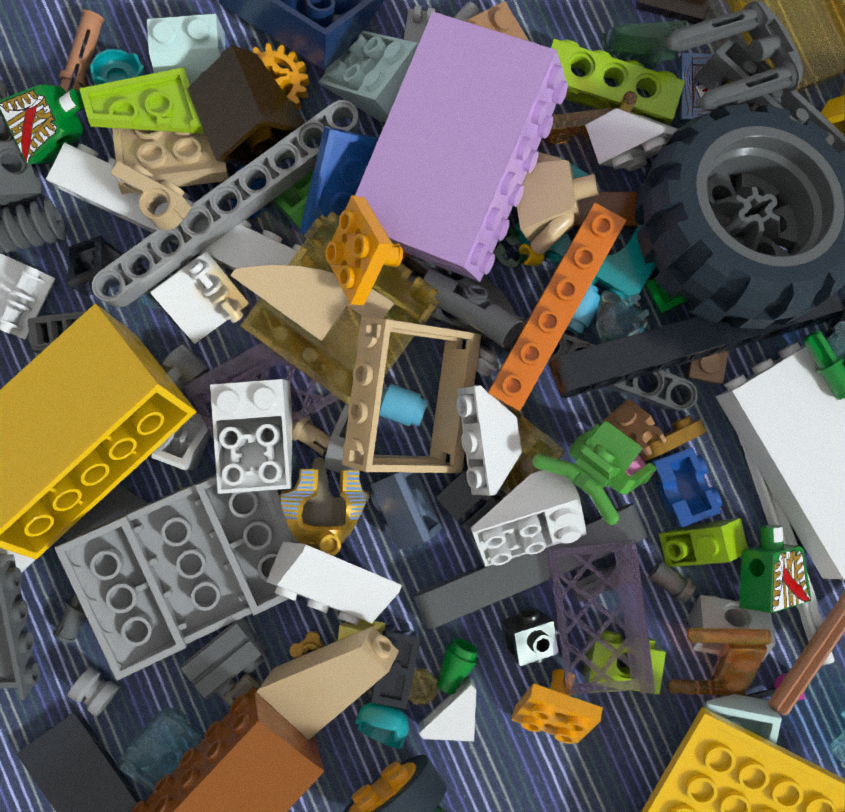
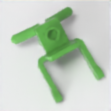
M607 421L603 422L601 426L596 424L591 430L577 437L569 450L570 456L576 460L574 464L543 454L535 455L532 460L534 467L565 476L587 493L608 525L616 524L619 520V515L603 490L604 487L611 486L618 493L627 495L640 484H645L651 478L650 475L657 469V467L649 462L632 476L625 473L642 451V447Z

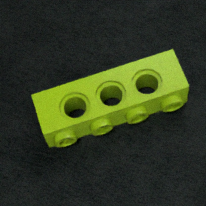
M553 40L551 48L557 50L566 82H568L565 100L606 113L617 108L648 117L666 125L672 122L685 84L684 80L678 79L676 75L668 71L656 72L644 68L637 61L629 60L625 62L613 58L608 52L602 50L591 51L579 47L576 42L571 40ZM580 68L586 73V76H576L571 69ZM611 78L615 80L618 87L608 86L604 79ZM636 89H645L650 97L644 98L640 96Z

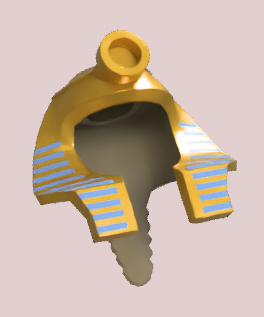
M318 457L315 458L312 469H299V480L294 489L282 491L280 500L285 520L298 542L334 556L340 551L341 544L345 542L354 529L370 495L369 492L362 490L358 470H341V497H333L329 491L327 469L323 468L324 460Z

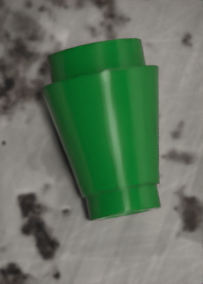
M454 638L451 644L446 645L436 683L440 690L448 694H455L478 662L476 656L479 651L473 644L460 638Z

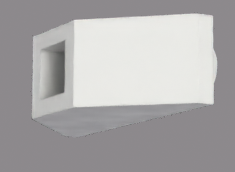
M481 385L457 389L456 407L458 414L461 416L463 429L461 442L466 452L468 465L466 478L471 488V494L496 495L522 453L517 417L496 398L489 395L488 391Z

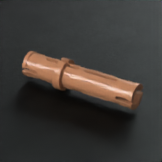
M84 9L82 11V18L72 44L66 68L61 70L59 74L61 79L60 86L66 92L69 90L75 68H78V72L72 89L80 92L79 88L87 87L88 80L85 78L95 51L101 26L104 22V18L101 15ZM88 34L89 37L87 40V44L83 56L80 59L79 54L85 39V35Z

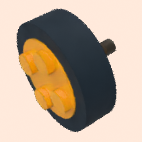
M417 755L401 763L395 761L388 765L381 772L379 778L371 784L362 786L352 795V801L343 812H433L442 801L447 785L428 756Z

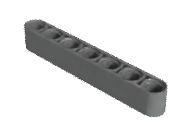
M634 503L615 509L619 515V520L614 525H608L601 515L585 521L587 535L581 536L572 543H559L547 547L537 554H524L512 558L509 562L502 565L485 567V564L417 592L413 595V598L426 629L443 625L642 541L648 536Z

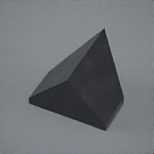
M102 235L70 246L67 274L68 285L70 288L87 296L93 295L92 281L94 276L122 256L123 253L106 242ZM137 266V275L147 272L142 266ZM119 281L113 282L108 289L120 285Z

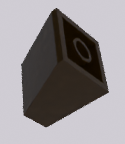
M233 45L223 51L221 56L187 88L217 161L241 166L248 165L306 123L256 53Z

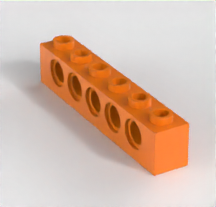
M597 203L592 205L488 390L489 395L514 412H519L626 222V219Z

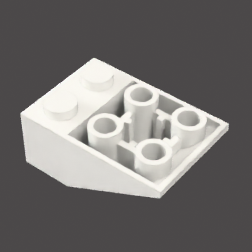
M277 379L210 385L218 494L291 489L292 402L290 381Z
M544 470L530 474L471 527L485 567L502 565L509 562L512 558L524 554H537L547 547L559 543H572L581 536L587 535L581 501L575 484L565 476Z

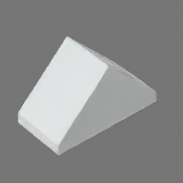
M195 413L152 453L151 458L183 470L197 469L213 428V419Z
M470 676L460 685L455 694H450L419 723V735L423 739L474 741L476 687Z

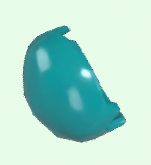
M106 49L95 56L90 64V73L94 84L99 85L143 76L144 65H141L136 53L128 54L119 49Z
M370 702L361 707L355 721L360 733L398 750L403 748L409 731V722L405 713L400 708Z

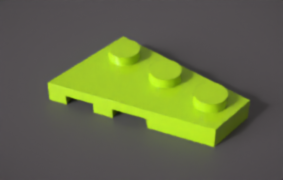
M185 67L79 88L91 127L204 134L202 124L187 89L190 84Z

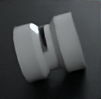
M89 667L75 682L67 696L75 702L85 701L84 704L87 705V711L97 717L111 702L120 687L112 681H101L100 672L93 667Z

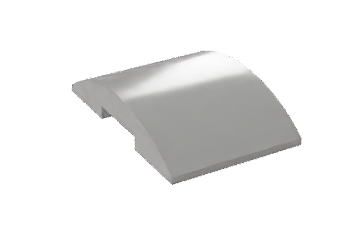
M215 474L56 546L55 551L117 681L185 649L186 644L251 613L254 616L288 600V598L275 593L277 586L266 581L282 542L300 543L288 527L277 490L218 494L217 475Z

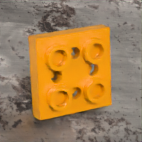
M351 195L346 209L340 215L339 225L334 237L327 245L325 257L350 305H364L382 266H399L403 258V249L399 243L391 242L365 197Z
M556 669L552 673L550 689L533 683L514 707L511 720L521 723V726L528 731H544L552 734L560 742L567 744L578 743L601 722L603 707L571 697L572 684L575 679L574 674L568 671L567 677L564 678L565 670Z

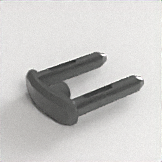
M757 0L751 1L743 10L674 30L666 38L665 44L669 50L682 52L748 31L753 40L749 45L751 59L754 62H760L770 58L775 66V69L754 74L753 76L708 90L699 100V107L702 110L715 112L719 108L736 105L781 89L786 92H792L799 86L804 70L798 50L779 18L765 3Z

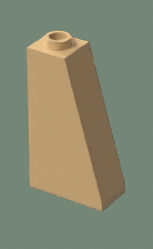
M372 626L275 667L261 684L257 693L309 740L389 672L399 650L392 645L387 637L381 635Z

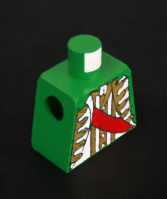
M37 85L0 100V110L26 164L52 163L57 158L64 142L71 145L83 133L82 125L76 113L85 107L80 92L75 89L66 92L61 86Z
M760 526L761 545L744 549L742 552L739 607L773 613L810 602L811 593L804 549L798 545L784 544L783 526Z

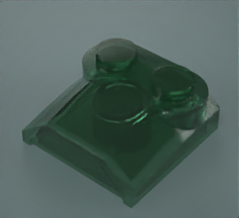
M687 20L615 25L612 29L601 34L604 51L621 57L645 59V65L666 64L667 61H674L676 54L682 53L669 50L665 44L666 38L674 30L687 27Z

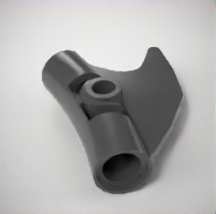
M433 269L428 270L417 297L457 317L461 323L474 327L503 348L509 347L516 341L524 324L523 321L516 317L512 306L502 290L484 276L481 282L461 274L459 275L462 280H454Z

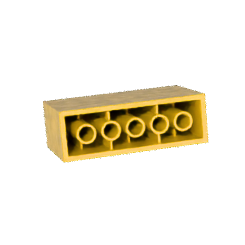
M96 303L0 389V548L35 560L197 412L139 337Z

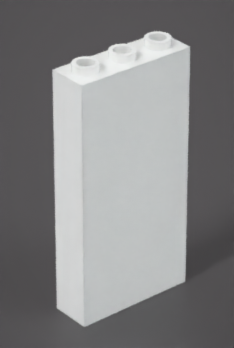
M795 342L780 350L778 353L781 357L773 362L769 358L752 367L751 369L754 374L745 378L743 374L724 384L727 390L716 396V399L822 578L844 580L845 398L836 400L826 380H824L821 374L816 373L815 370L818 368V365L805 345L800 347L798 342Z

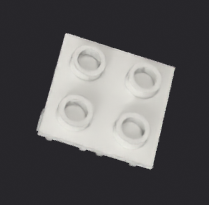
M207 250L150 291L152 296L194 344L225 321L230 319L232 323L237 322L243 316L240 310L249 304Z
M0 254V330L27 340L29 336L27 320L38 317L56 278Z

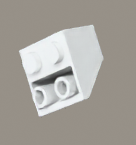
M617 108L585 125L599 165L611 166L614 169L624 168L627 171L637 170L647 164L646 159L659 154L661 149L667 145L674 132L678 130L648 117Z

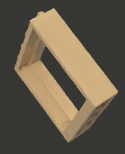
M362 316L358 333L356 362L353 370V385L348 408V423L343 446L342 465L364 472L462 473L465 451L461 442L463 434L461 416L458 414L456 407L457 389L474 386L481 334ZM390 332L445 340L429 456L374 455ZM463 339H467L465 350L462 349ZM447 454H451L450 463L446 462Z

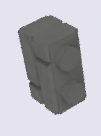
M241 618L230 624L180 667L187 678L194 683L195 688L204 699L207 700L214 693L220 698L236 684L233 678L243 670L248 675L263 662L260 656L267 648L259 636L254 633L247 621Z

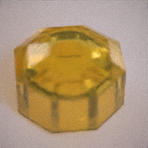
M415 668L409 700L413 704L428 705L437 696L438 681L428 669Z

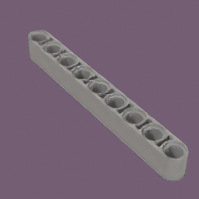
M338 100L192 204V208L186 218L182 219L177 227L171 230H156L99 271L92 281V290L95 296L114 307H124L140 297L312 172L315 168L319 147L310 148L307 146V143L312 138H322L324 126L360 133V121L356 107L346 100ZM342 117L352 120V123L347 127L335 125L336 121ZM285 158L295 159V163L291 168L281 169L278 167L279 163ZM255 179H266V184L262 189H250L251 183ZM237 199V205L233 210L222 211L223 203L226 200ZM201 219H207V228L202 232L195 233V223ZM172 240H179L177 250L171 254H166L165 247L167 243ZM149 260L147 272L137 275V266L142 261ZM119 281V291L116 295L109 296V286L113 282Z

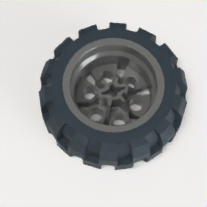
M745 103L722 107L715 112H710L709 115L705 114L693 118L674 132L667 145L661 149L645 172V181L638 189L634 214L636 224L642 225L636 235L645 264L655 263L660 272L656 276L655 281L671 299L679 294L692 304L688 312L709 322L718 323L723 317H728L730 327L765 329L770 324L785 325L809 313L845 284V150L838 153L825 140L830 134L811 120L801 124L790 119V110L766 104L751 112L748 104ZM732 184L736 185V191H734ZM737 235H741V236H743V239H741V238H739V237H736V236H737Z

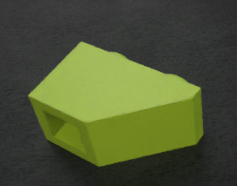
M741 518L710 521L659 533L665 563L668 567L731 562L741 557L743 550L748 548Z

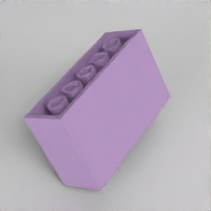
M432 11L355 196L365 197L391 242L399 243L403 252L478 282H481L484 274L487 275L490 272L495 260L493 251L498 240L502 241L507 234L509 228L508 216L513 206L517 207L522 199L524 192L522 184L527 172L531 173L536 166L539 156L537 148L542 138L546 139L553 125L552 113L555 106L563 102L567 93L568 82H566L557 50Z

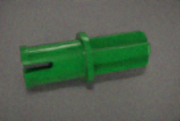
M814 331L804 337L803 342L818 365L815 371L826 380L836 400L844 399V358L842 356L836 357L821 331Z

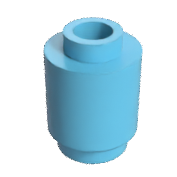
M590 285L566 330L581 335L584 328L588 329L602 300V297L597 294L599 289L596 286Z
M390 383L388 389H382L379 416L409 427L411 424L420 426L428 400L421 398L422 394Z

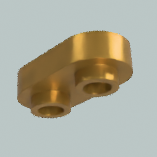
M689 415L672 423L674 429L663 434L666 439L665 443H661L655 438L647 442L652 454L648 456L641 451L640 454L643 461L666 453L707 432L701 419L693 420L692 416Z

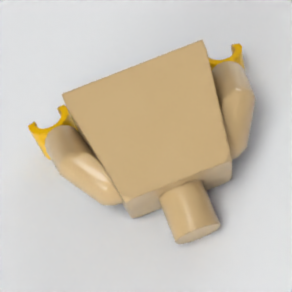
M539 152L534 170L526 174L522 184L524 186L523 196L517 206L520 229L526 239L531 241V245L523 244L519 247L520 254L529 255L527 261L524 262V265L528 266L541 265L544 260V253L569 231L575 222L582 218L579 200L599 195L595 174L575 178L569 161Z

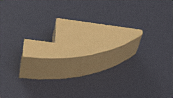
M263 265L234 269L230 275L321 341L328 336L348 306L363 317L384 319L395 304L393 300L372 288L364 305H350L335 274L316 268L292 265Z

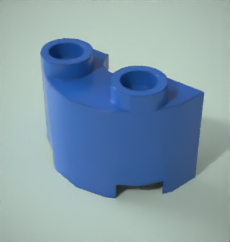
M693 447L653 462V465L657 467L655 472H657L660 482L656 483L657 489L669 514L674 512L677 526L684 527L722 513L720 510V506H722L721 497L714 486L710 488L707 486L703 475L708 472L706 463L700 454L696 455Z

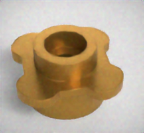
M311 631L307 633L306 638L300 643H293L289 652L292 657L298 658L307 654L309 649L315 651L325 645L320 639L319 633Z

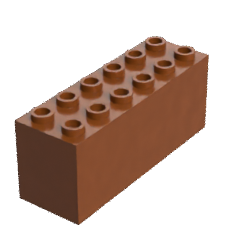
M253 686L245 695L241 694L234 700L229 713L221 721H215L208 728L204 739L197 747L189 748L182 756L179 766L170 775L165 774L156 784L154 792L145 802H138L131 812H287L324 772L316 737L314 735L309 740L304 737L257 693L258 689Z

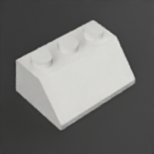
M282 542L266 581L277 586L275 593L295 601L297 595L309 599L308 607L327 613L330 607L340 611L339 619L357 626L359 620L373 623L400 592L402 586L306 544Z

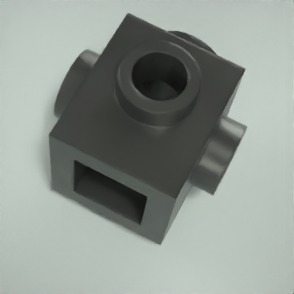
M533 608L524 609L516 616L500 620L505 652L519 666L529 663H540L547 657L558 654L556 639H559V630L557 624L541 610Z

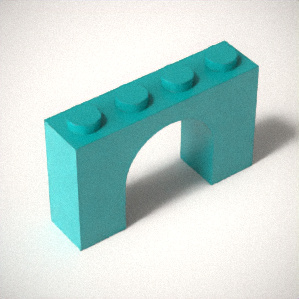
M570 163L575 178L588 175V173ZM518 222L514 230L520 237L518 241L531 245V241L526 239ZM639 224L622 250L606 256L591 283L607 290L605 295L619 304H623L624 301L630 304L636 299L656 266L654 262L647 264L644 262L636 235L642 227ZM567 232L545 252L547 254L546 260L556 267L571 243Z

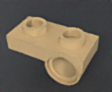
M117 161L111 171V174L122 186L140 195L139 208L141 212L161 230H171L177 227L192 208L182 197L184 195L182 189L166 180L163 184L152 179L153 174L138 164L134 163L132 167H129ZM168 203L163 213L155 214L159 205Z

